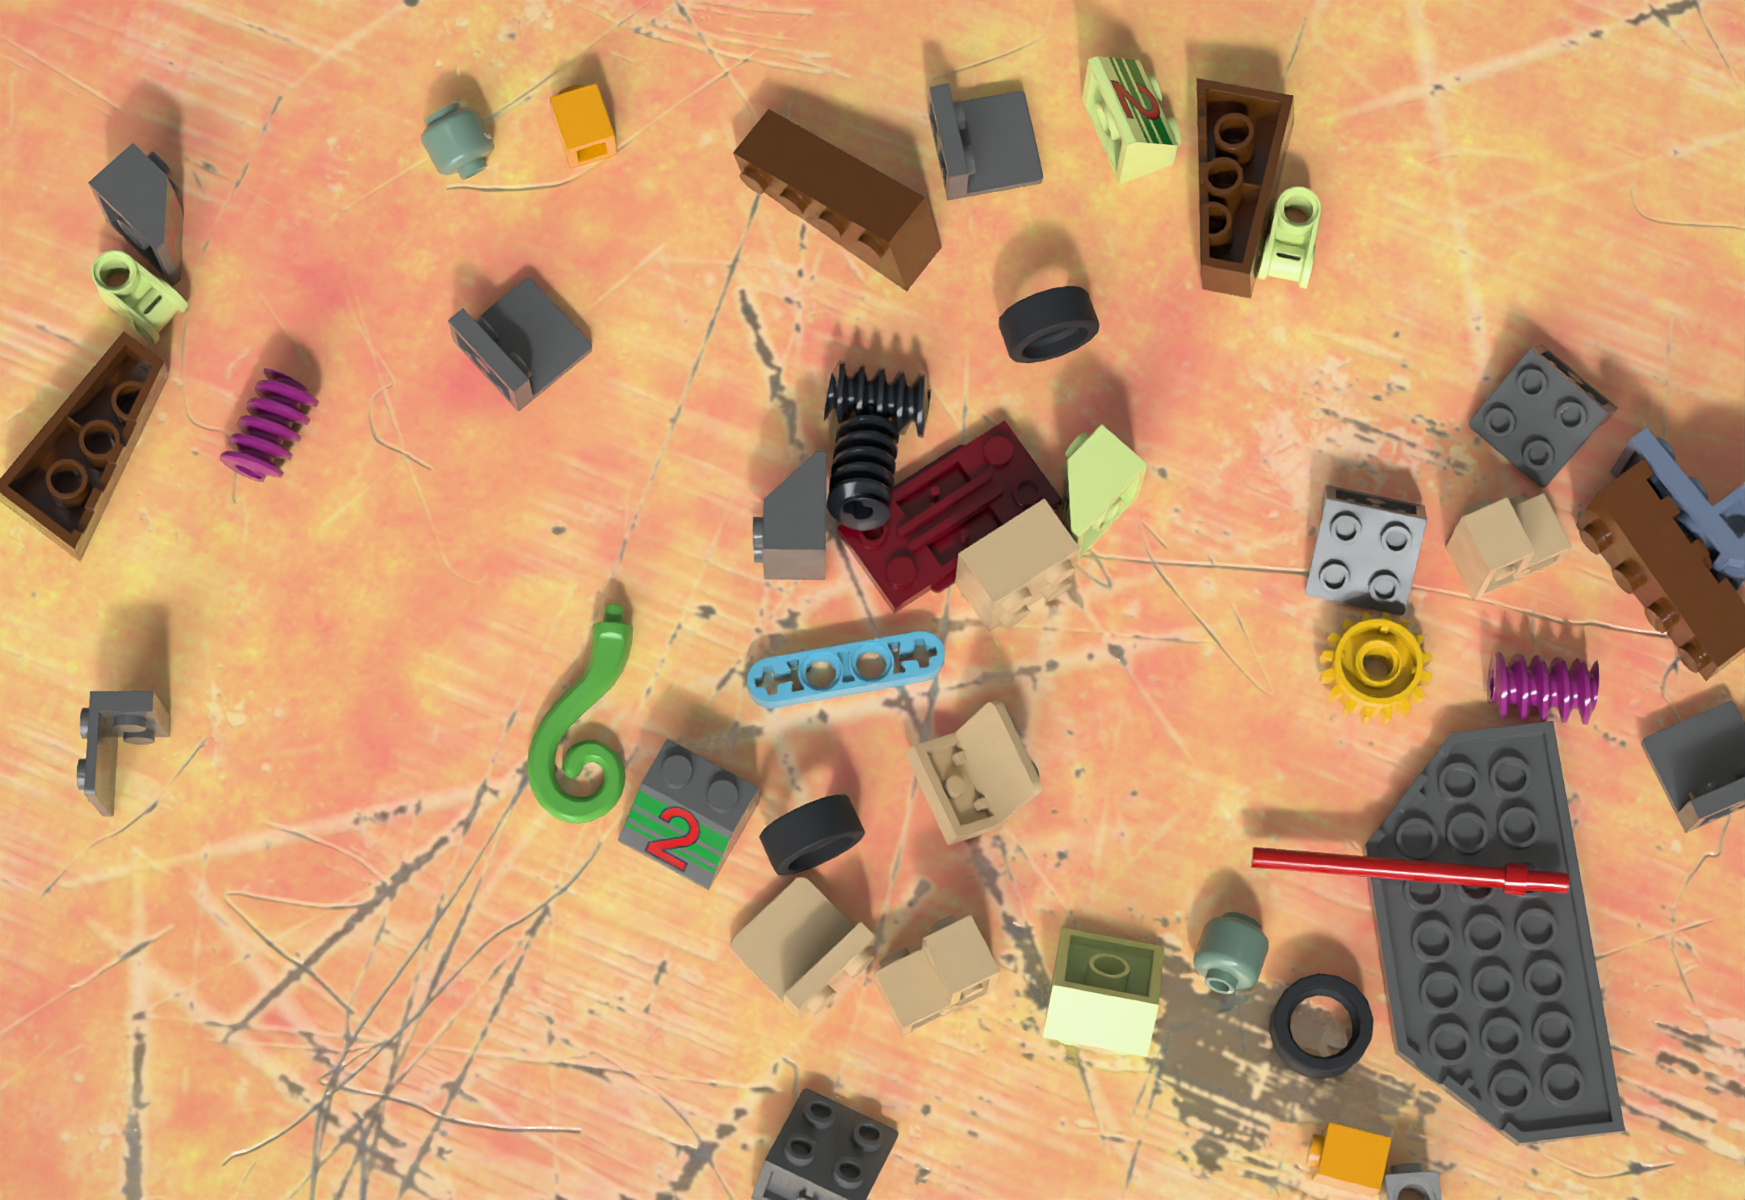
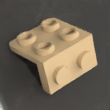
M999 699L986 703L955 733L915 744L905 753L948 846L998 830L1042 791L1039 771L1035 763L1029 758L1017 733V726L1013 717L1007 712L1005 705Z
M805 877L796 878L731 940V951L799 1021L809 1011L814 1015L819 1013L837 994L833 988L847 975L852 979L855 978L875 957L871 953L875 949V935L861 921L854 926Z

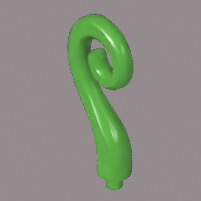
M609 604L604 606L603 622L595 623L592 626L590 653L585 670L545 714L533 734L529 747L527 772L534 797L549 814L566 823H587L606 815L616 806L625 787V767L620 755L610 745L598 740L587 739L574 744L567 750L562 762L564 775L572 779L581 774L584 765L594 762L599 764L604 772V779L600 788L595 793L585 797H575L567 794L558 785L554 766L559 742L566 731L616 684L624 671L632 646L633 627L624 624L625 607L621 605Z

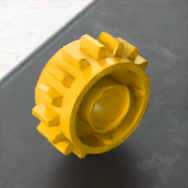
M1363 612L1357 624H1354L1348 618L1342 622L1340 630L1343 636L1333 632L1330 633L1326 644L1332 650L1322 651L1319 657V663L1329 668L1321 673L1319 682L1321 684H1330L1331 691L1327 696V700L1329 703L1338 700L1344 706L1342 710L1343 716L1347 717L1352 712L1361 715V724L1367 725L1371 717H1379L1382 724L1386 725L1389 724L1394 712H1397L1403 718L1408 716L1411 711L1409 701L1416 704L1421 703L1426 693L1419 686H1428L1433 676L1432 673L1423 670V667L1429 665L1432 660V654L1421 651L1420 645L1424 637L1422 634L1413 636L1407 630L1409 626L1407 620L1398 624L1390 621V613L1384 612L1381 619H1372L1368 612ZM1368 659L1381 661L1386 666L1388 675L1381 678L1369 675L1364 669L1363 661Z

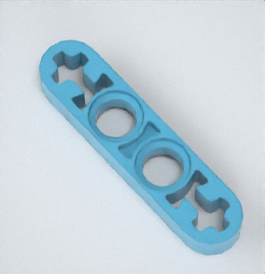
M916 631L768 657L757 661L750 668L747 675L748 693L758 706L775 709L926 682L934 679L941 672L944 665L945 649L941 640L936 635L927 631ZM918 645L924 646L926 653H935L936 655L929 658V666L925 668H920L917 660L902 661V673L894 674V656L890 649L899 648V659L913 656L914 649ZM867 653L878 654L886 663L885 671L875 678L862 676L856 667L858 659ZM816 662H825L834 668L836 676L831 684L825 687H817L807 680V669ZM798 666V683L801 691L793 692V681L778 684L777 693L773 695H767L765 687H756V684L763 682L764 673L773 672L776 680L791 678L789 667Z

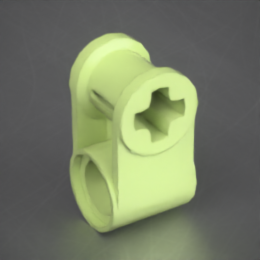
M1292 187L1280 195L1272 217L1269 235L1266 236L1257 279L1265 280L1268 276L1295 281L1298 282L1299 288H1307L1316 250L1314 243L1321 214V203L1318 196L1312 190L1305 187ZM1289 209H1298L1306 214L1308 220L1303 223H1294L1285 216L1284 212Z
M111 250L104 252L92 264L91 275L100 298L106 305L123 317L137 333L153 344H156L160 339L159 332L177 312L184 313L189 308L187 302L175 289L162 279L155 277L123 251ZM120 272L129 275L126 283L121 286L109 287L106 285L108 278L115 273Z

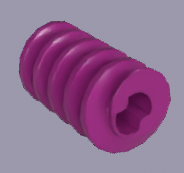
M264 368V374L268 380L258 381L255 386V392L260 398H251L246 404V409L251 416H241L237 422V426L243 434H231L228 444L233 451L222 452L219 458L232 471L257 482H264L266 476L282 478L284 472L273 462L275 458L291 460L293 454L282 444L284 440L300 442L301 436L291 426L293 423L308 425L310 418L300 410L301 406L317 407L319 401L303 384L281 372Z
M1494 651L1488 672V703L1496 702L1500 718H1505L1510 705L1516 704L1520 719L1526 720L1531 706H1537L1541 721H1546L1552 707H1557L1562 723H1567L1572 710L1578 709L1582 724L1587 725L1597 704L1600 675L1598 660L1593 663L1589 671L1585 660L1576 658L1568 671L1565 659L1562 657H1555L1547 669L1543 656H1533L1527 667L1523 655L1515 653L1511 656L1506 667L1503 654Z

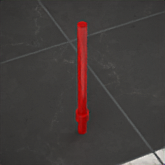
M1253 847L1251 868L1502 888L1503 894L1523 896L1526 890L1567 894L1569 889V873L1528 870L1527 864L1505 862L1504 867L1263 847Z

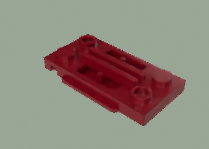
M1004 420L968 444L956 446L895 485L891 491L890 517L884 525L872 530L861 531L841 524L837 527V533L893 613H896L930 590L934 593H940L955 584L958 554L1041 500L1045 499L1054 511L1061 506L1062 499Z

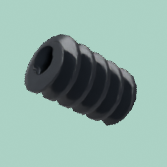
M839 360L831 373L824 421H826L832 409L836 411L838 424L848 420L852 412H855L856 416L877 415L890 421L892 418L895 419L902 435L907 432L911 423L915 422L918 437L923 438L932 389H927L925 374L922 373L917 375L912 386H908L904 370H898L892 383L887 382L885 368L880 366L873 378L867 379L865 364L862 363L858 364L852 376H848L845 361Z
M877 415L851 417L844 421L836 431L827 508L830 515L838 523L848 528L861 531L872 530L884 525L890 517L889 507L892 502L891 491L894 485L893 475L896 469L895 459L897 458V444L899 443L900 431L897 425L887 418Z

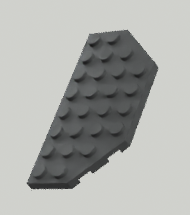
M1548 721L1451 732L1430 762L1365 844L1363 855L1504 867L1505 862L1527 864L1528 870L1569 873V889L1567 894L1526 890L1523 896L1503 894L1502 888L1367 877L1395 1054L1516 1146L1622 1134L1625 1131L1554 722Z

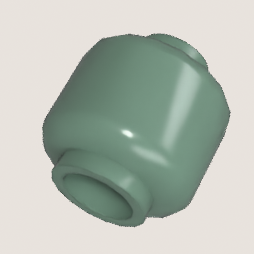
M457 102L442 108L425 119L424 122L427 128L421 134V142L440 174L450 176L458 173L462 180H466L488 167L484 158L491 154L495 143L482 118L474 108H461Z
M1238 912L1224 913L1221 917L1213 918L1206 923L1194 953L1193 961L1195 969L1205 978L1204 983L1207 987L1218 993L1232 994L1235 990L1249 989L1257 983L1269 951V941L1262 932V926L1255 919Z

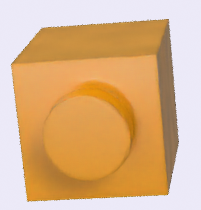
M597 83L588 86L581 84L571 85L562 89L558 95L549 97L552 117L570 169L617 155L615 135Z
M1329 1122L1322 1130L1321 1135L1313 1134L1310 1140L1306 1165L1314 1167L1311 1182L1374 1197L1381 1190L1392 1138Z

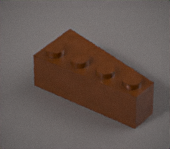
M1196 78L1202 289L1251 299L1294 125V95Z
M770 109L766 111L733 152L741 171L740 179L747 187L756 193L767 194L789 212L806 221L906 292L942 248L924 196Z
M123 331L0 478V502L79 562H81L166 384L168 373L165 362Z
M1643 458L1598 491L1576 525L1580 529L1579 535L1585 546L1596 555L1601 554L1612 567V576L1618 586L1628 594L1633 593L1645 607V616L1652 627L1662 634L1666 633L1678 647L1677 653L1682 663L1691 672H1699L1704 680L1707 681L1745 653V603L1726 577L1719 576L1715 579L1710 572L1712 569L1710 553L1699 538L1686 537L1680 529L1676 515L1681 511L1669 495L1664 496L1662 499L1657 496L1646 480L1654 473Z

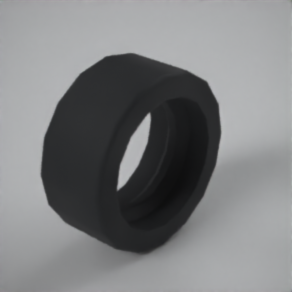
M1064 286L1041 291L1016 302L999 317L998 326L1009 357L1017 363H1035L1057 358L1080 348L1094 338L1099 331L1100 324L1089 293L1082 287Z
M836 794L809 802L784 814L764 828L759 839L774 871L778 875H791L821 865L851 849L861 841L865 835V830L850 798L846 794Z
M1318 973L1300 978L1284 990L1271 1013L1269 1033L1275 1052L1287 1067L1305 1077L1326 1079L1345 1073L1362 1058L1372 1040L1374 1019L1368 1000L1354 984L1336 975ZM1314 996L1331 997L1340 1002L1349 1012L1352 1022V1035L1347 1046L1339 1053L1327 1057L1312 1056L1302 1050L1294 1041L1290 1029L1291 1015L1296 1006L1306 998Z

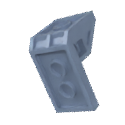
M1646 427L1630 439L1610 472L1617 478L1644 458L1654 473L1646 480L1660 499L1669 495L1681 511L1676 515L1679 527L1686 537L1699 538L1710 553L1709 557L1712 561L1710 572L1715 579L1719 576L1726 577L1736 591L1745 585V483L1712 506L1708 502V494L1703 485L1696 478L1688 477L1675 462L1676 457L1669 444L1660 437L1655 438Z

